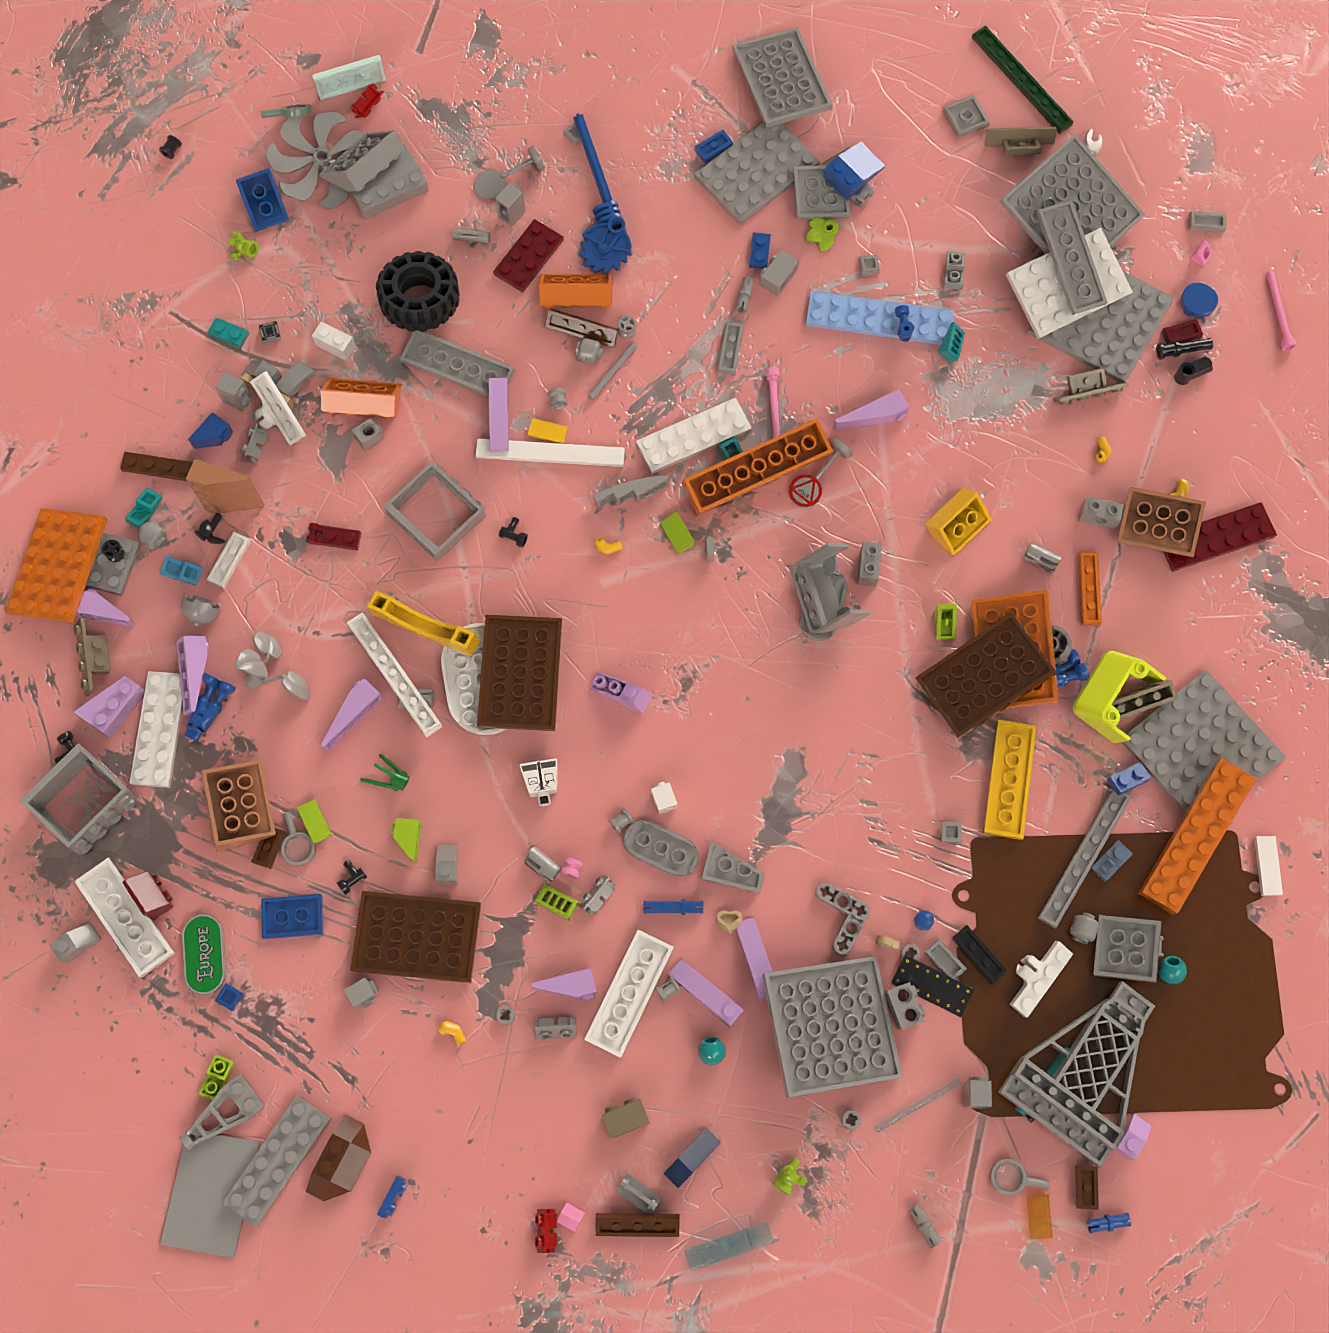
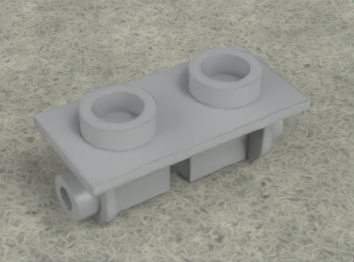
M256 423L254 428L250 427L246 437L249 438V441L241 449L240 454L243 455L241 461L248 458V462L255 464L259 459L262 448L257 447L256 444L263 446L268 433L267 429L263 427L258 429V423Z
M605 875L598 877L593 883L594 887L592 890L585 893L581 898L579 907L586 909L589 915L596 914L604 904L599 899L600 896L607 900L615 890L616 884L612 880L608 882L610 877Z
M572 1016L558 1017V1024H554V1018H539V1020L535 1021L536 1039L548 1040L555 1037L570 1038L577 1036L576 1018H572Z
M629 1174L626 1175L616 1192L647 1214H652L662 1199Z

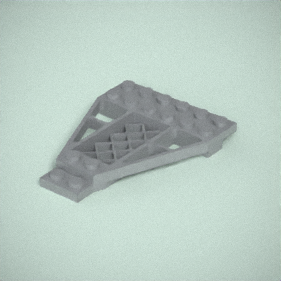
M1123 981L1119 982L1109 999H1105L1020 1057L998 1092L1097 1167H1101L1111 1150L1116 1149L1125 1134L1123 1130L1139 1040L1143 1034L1145 1022L1155 1005ZM1086 1020V1024L1069 1051H1066L1055 1042L1062 1035ZM1106 1023L1108 1035L1100 1036L1098 1024ZM1093 1029L1095 1037L1087 1038ZM1122 1035L1124 1047L1116 1049L1114 1036ZM1109 1037L1111 1050L1103 1051L1101 1038ZM1096 1040L1098 1052L1089 1053L1087 1041ZM1048 1045H1051L1063 1055V1060L1052 1077L1029 1061L1030 1057ZM1083 1045L1084 1054L1076 1055ZM1112 1052L1114 1063L1106 1065L1103 1053ZM1098 1054L1101 1066L1092 1068L1090 1055ZM1085 1056L1087 1069L1078 1070L1076 1058ZM1129 1057L1123 1092H1121L1112 1083ZM1072 1062L1074 1071L1066 1072ZM1093 1070H1102L1103 1081L1095 1082ZM1088 1071L1090 1083L1081 1085L1079 1073ZM1074 1074L1077 1086L1068 1087L1065 1075ZM1091 1086L1093 1097L1084 1099L1082 1087ZM1077 1088L1079 1097L1069 1090ZM1108 1089L1121 1098L1117 1126L1096 1111Z

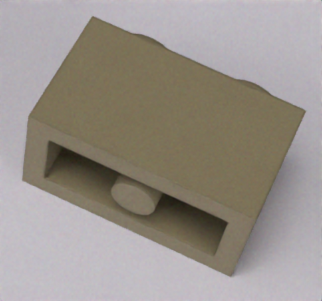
M634 1097L624 1101L625 1105L620 1108L614 1105L605 1109V1114L602 1117L611 1139L650 1124L640 1099L636 1101Z

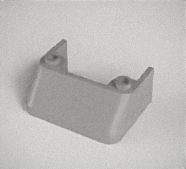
M826 543L792 566L791 576L811 633L821 634L851 626L871 614L870 610H854L851 607H843L841 609L830 576L838 569L836 555L849 548L848 544Z

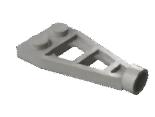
M240 1073L223 1086L188 1132L181 1135L179 1139L190 1150L197 1143L247 1121L264 1108L265 1105ZM226 1098H231L239 1107V1113L230 1118H223L219 1113V1106ZM210 1114H214L220 1122L219 1126L211 1131H205L202 1127V1122ZM190 1134L195 1135V1141L190 1136Z

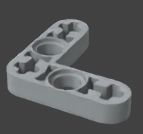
M822 883L817 887V898L848 915L833 943L834 952L837 955L845 956L853 947L869 916L870 908L865 902L829 883ZM826 887L831 895H834V892L838 894L835 896L834 901L831 902L832 897L829 895L821 896L822 892L820 889L824 890ZM839 897L847 898L848 905L846 907L838 905L837 899ZM852 901L855 902V908L859 909L860 907H863V911L866 914H861V916H858V911L853 908L851 909V912L848 911L852 904ZM852 923L856 925L857 931L855 934H849L846 931L847 924ZM843 933L847 938H851L853 940L852 942L849 939L847 940L845 944L847 950L843 949L842 951H839V946L837 945V943L841 944L845 937L841 936V934Z

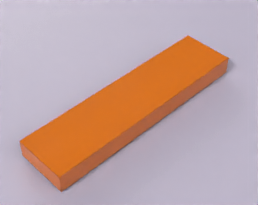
M1079 552L1081 626H1101L1098 552Z

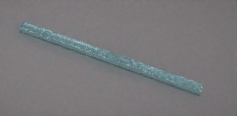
M956 1079L875 1126V1130L877 1133L961 1085L960 1079Z

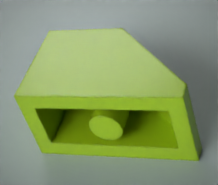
M396 818L395 823H392L391 835H393L395 841L412 862L417 863L422 823L420 820Z

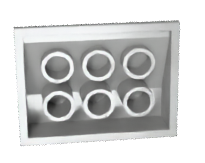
M394 130L369 132L324 169L319 176L348 192H359L365 188V184L368 181H372L378 176V172L387 169L392 160L398 159L402 155L401 152L406 148Z
M405 144L406 149L401 152L402 155L398 159L392 160L387 169L378 172V176L374 180L368 181L363 190L359 192L350 191L364 220L428 192L427 181Z

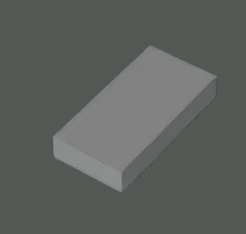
M1190 211L1189 230L1225 232L1226 213Z
M940 939L924 952L943 974L953 979L958 978L967 969Z

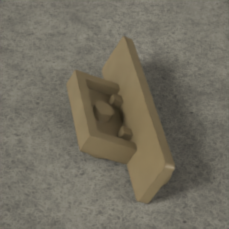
M1056 127L990 128L986 130L985 146H1002L1005 155L1009 156L1040 154V145H1053L1055 143L1057 129Z
M1104 368L1067 376L1070 394L1053 398V401L1064 405L1071 403V399L1077 398V401L1088 399V395L1092 394L1095 397L1106 395L1105 391L1112 390V393L1123 391V387L1128 386V382L1107 385Z
M80 618L74 625V635L78 639L76 652L80 654L78 668L82 672L81 689L84 690L85 696H89L93 691L92 674H109L111 670L106 635H87L85 619Z

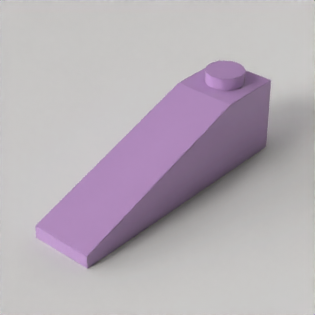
M898 389L835 419L833 429L841 430L891 423L895 420L901 421L907 417L910 407Z
M183 636L176 641L184 716L196 710L202 675L209 650L206 636Z
M365 678L354 683L352 690L349 692L322 741L321 746L326 752L383 699L381 694Z
M753 917L743 920L736 930L759 1001L766 999L762 974L773 971Z
M682 959L668 974L729 1028L742 1014L743 1009Z

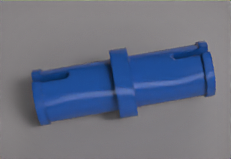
M1129 1213L1114 1216L1107 1214L1102 1218L1088 1219L1086 1222L1087 1225L1090 1224V1226H1087L1089 1233L1104 1230L1111 1232L1116 1228L1130 1227L1132 1224L1131 1221L1128 1222V1220H1131Z

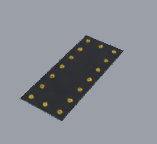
M907 955L904 956L891 982L897 986L910 982L911 986H915L919 997L959 1017L962 1016L975 990Z

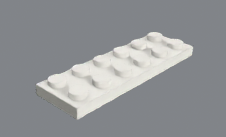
M734 398L637 440L636 444L651 474H654L721 445L734 437L737 438L751 432L752 428L737 399Z
M148 671L130 777L131 785L171 787L183 711L179 673Z
M107 858L74 882L137 975L142 978L174 955L175 952L153 920L142 914L122 884L124 878L111 859Z
M637 930L584 1039L585 1041L619 1058L622 1057L674 949L673 946Z

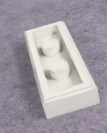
M233 532L206 580L225 589L251 540Z
M1256 836L1254 843L1261 896L1283 895L1276 836Z

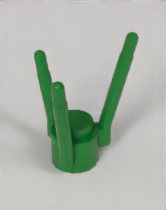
M379 754V757L395 770L394 773L377 763L374 764V767L391 776L389 782L392 784L360 778L361 782L390 788L396 792L398 789L404 790L410 779L405 771L397 767L383 754Z

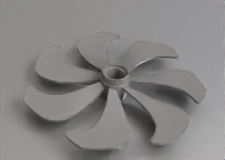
M338 112L320 113L315 116L313 128L319 146L317 149L302 136L299 130L303 116L289 117L281 127V138L287 144L313 156L289 157L280 154L274 143H271L266 151L267 159L271 168L277 173H290L312 163L314 164L308 174L298 183L287 184L280 182V187L285 195L298 200L309 199L316 187L318 171H323L335 161L331 159V156L348 150L365 135L358 130L349 131L328 151L326 149V141L331 128L334 125L346 122V119ZM328 181V196L319 202V205L329 209L335 208L348 199L349 193Z

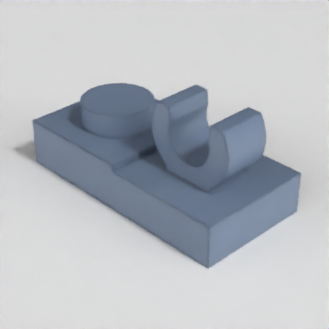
M1118 840L1090 869L1106 882L1133 853Z

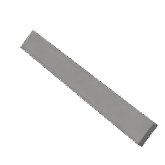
M1112 788L1038 916L1039 920L1054 929L1057 928L1131 799V795L1123 793L1118 796Z

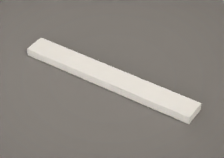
M477 439L476 458L624 467L625 448L509 440L508 452H490V439Z
M363 612L346 622L425 737L427 738L442 728V724Z

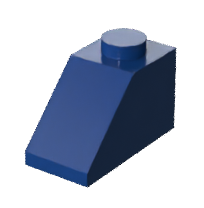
M212 412L188 438V441L195 449L221 446L230 439L233 431L227 422Z

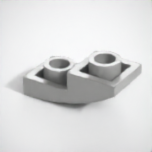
M946 253L944 288L962 290L965 253Z
M301 361L277 382L276 387L280 393L291 397L301 390V384L314 376V370Z

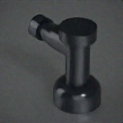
M513 517L507 528L501 527L499 537H506L516 541V545L523 548L527 542L528 534L524 532L514 533L519 519Z
M71 731L57 737L59 744L65 745L68 751L54 759L56 764L75 747L72 742L73 734Z
M350 860L345 861L343 865L347 868L351 877L346 881L341 879L336 882L345 895L350 892L351 886L362 878H367L361 868L357 870Z

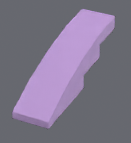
M489 378L490 452L509 451L507 378Z

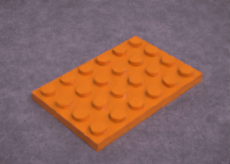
M41 508L5 612L14 616L73 624L108 518L103 515Z
M1047 589L971 600L974 637L1009 613H1012L1056 670L1050 600ZM1056 674L1005 709L1058 703Z

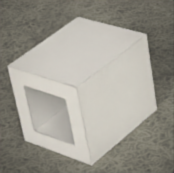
M660 782L655 784L654 788L651 789V795L658 813L662 814L676 809L677 801L670 783Z

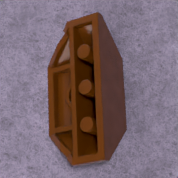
M345 1115L329 1138L311 1173L306 1189L307 1193L322 1201H327L352 1191L371 1154L365 1124Z

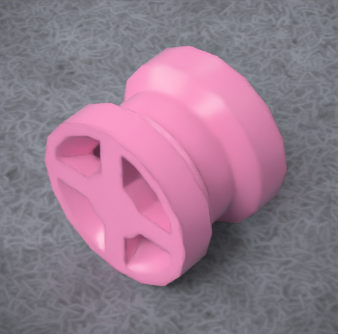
M565 857V865L561 868L560 873L578 879L579 869L583 867L584 863L570 857Z

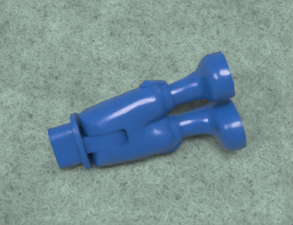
M1072 649L1065 663L1061 665L1055 664L1057 687H1063L1069 681H1085L1089 679L1088 669L1084 663H1081L1079 654L1075 649Z
M207 673L202 675V680L206 684L205 692L198 697L196 710L190 714L186 724L187 730L184 736L197 742L201 735H205V732L209 729L218 713L222 711L223 700L236 690V687L222 680L220 681ZM218 688V693L215 699L211 702V698Z

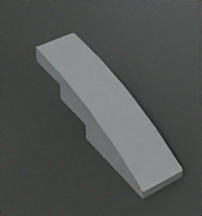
M667 475L646 477L610 487L593 495L594 504L599 508L614 500L618 506L632 497L638 503L669 486V477Z

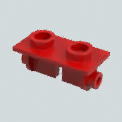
M369 84L361 93L365 100L359 96L352 104L351 110L357 114L355 118L367 117L371 113L370 109L373 105L380 102L384 91H377L375 84Z
M537 1209V1214L535 1215V1225L537 1227L535 1247L537 1253H555L557 1233H550V1229L557 1228V1213H555V1209Z

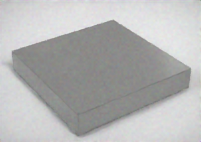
M975 95L943 107V113L958 138L990 125V121Z

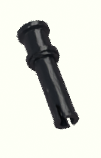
M1208 338L1183 343L1173 341L1170 344L1164 345L1158 343L1156 354L1158 359L1162 360L1170 356L1178 357L1183 353L1212 350L1213 340Z

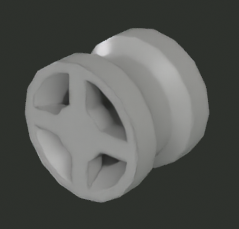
M623 316L618 320V333L621 337L631 338L635 335L636 322L633 317Z
M555 388L548 391L551 409H563L568 405L564 389Z

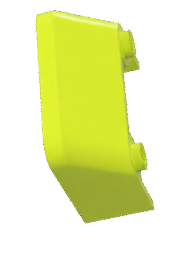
M1116 651L1105 652L1101 656L1073 703L1075 715L1112 743L1127 742L1131 739L1116 727L1120 720V713L1112 706L1128 676L1131 675L1133 678L1142 679L1147 684L1166 680V677L1145 661Z

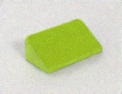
M677 511L660 522L678 554L695 546L693 537Z

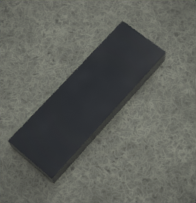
M968 925L951 938L991 985L1007 972L1004 966Z

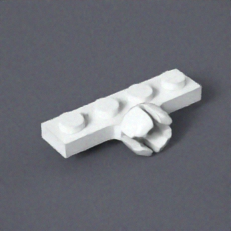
M267 371L250 381L263 403L255 412L256 420L262 416L265 418L258 423L260 426L268 429L277 425L289 445H293L307 436Z
M1055 941L1041 961L1031 955L1022 958L1020 961L1024 966L1022 967L1018 964L1016 973L1023 978L1024 984L1009 1005L1023 1017L1028 1018L1073 953L1062 943Z

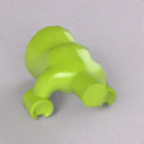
M232 232L233 236L229 239L228 243L236 248V252H231L230 258L238 260L242 254L249 258L255 257L259 251L258 243L245 239L241 233Z
M793 1158L790 1164L785 1165L779 1171V1175L772 1182V1185L789 1196L794 1182L804 1187L808 1180L803 1176H799L796 1172L800 1161Z

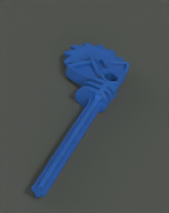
M578 113L573 119L603 204L597 205L593 209L595 220L598 222L582 234L583 239L587 243L580 242L584 252H580L579 256L587 260L584 262V266L594 267L593 273L604 269V273L608 274L613 267L618 271L621 261L627 263L626 255L632 256V244L627 234L625 221L618 208L619 205L612 199L584 116Z

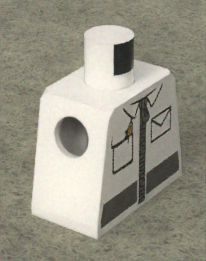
M557 758L520 764L530 797H538L539 806L551 805L550 795L556 794L558 788Z

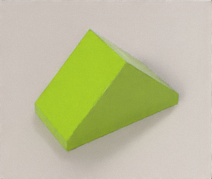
M957 603L937 604L934 611L936 640L956 639Z

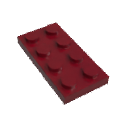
M534 219L495 268L493 274L523 293L564 241V236Z

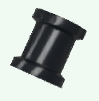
M168 135L166 143L163 147L159 148V151L166 158L173 159L175 151L182 146V143L176 137Z

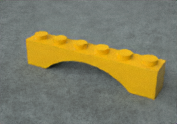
M375 591L367 605L373 616L468 657H472L480 643L475 632L458 625L446 624L429 618L381 592Z

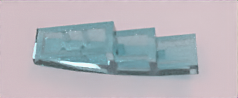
M764 1222L685 1249V1254L692 1271L772 1244L774 1241L768 1222Z

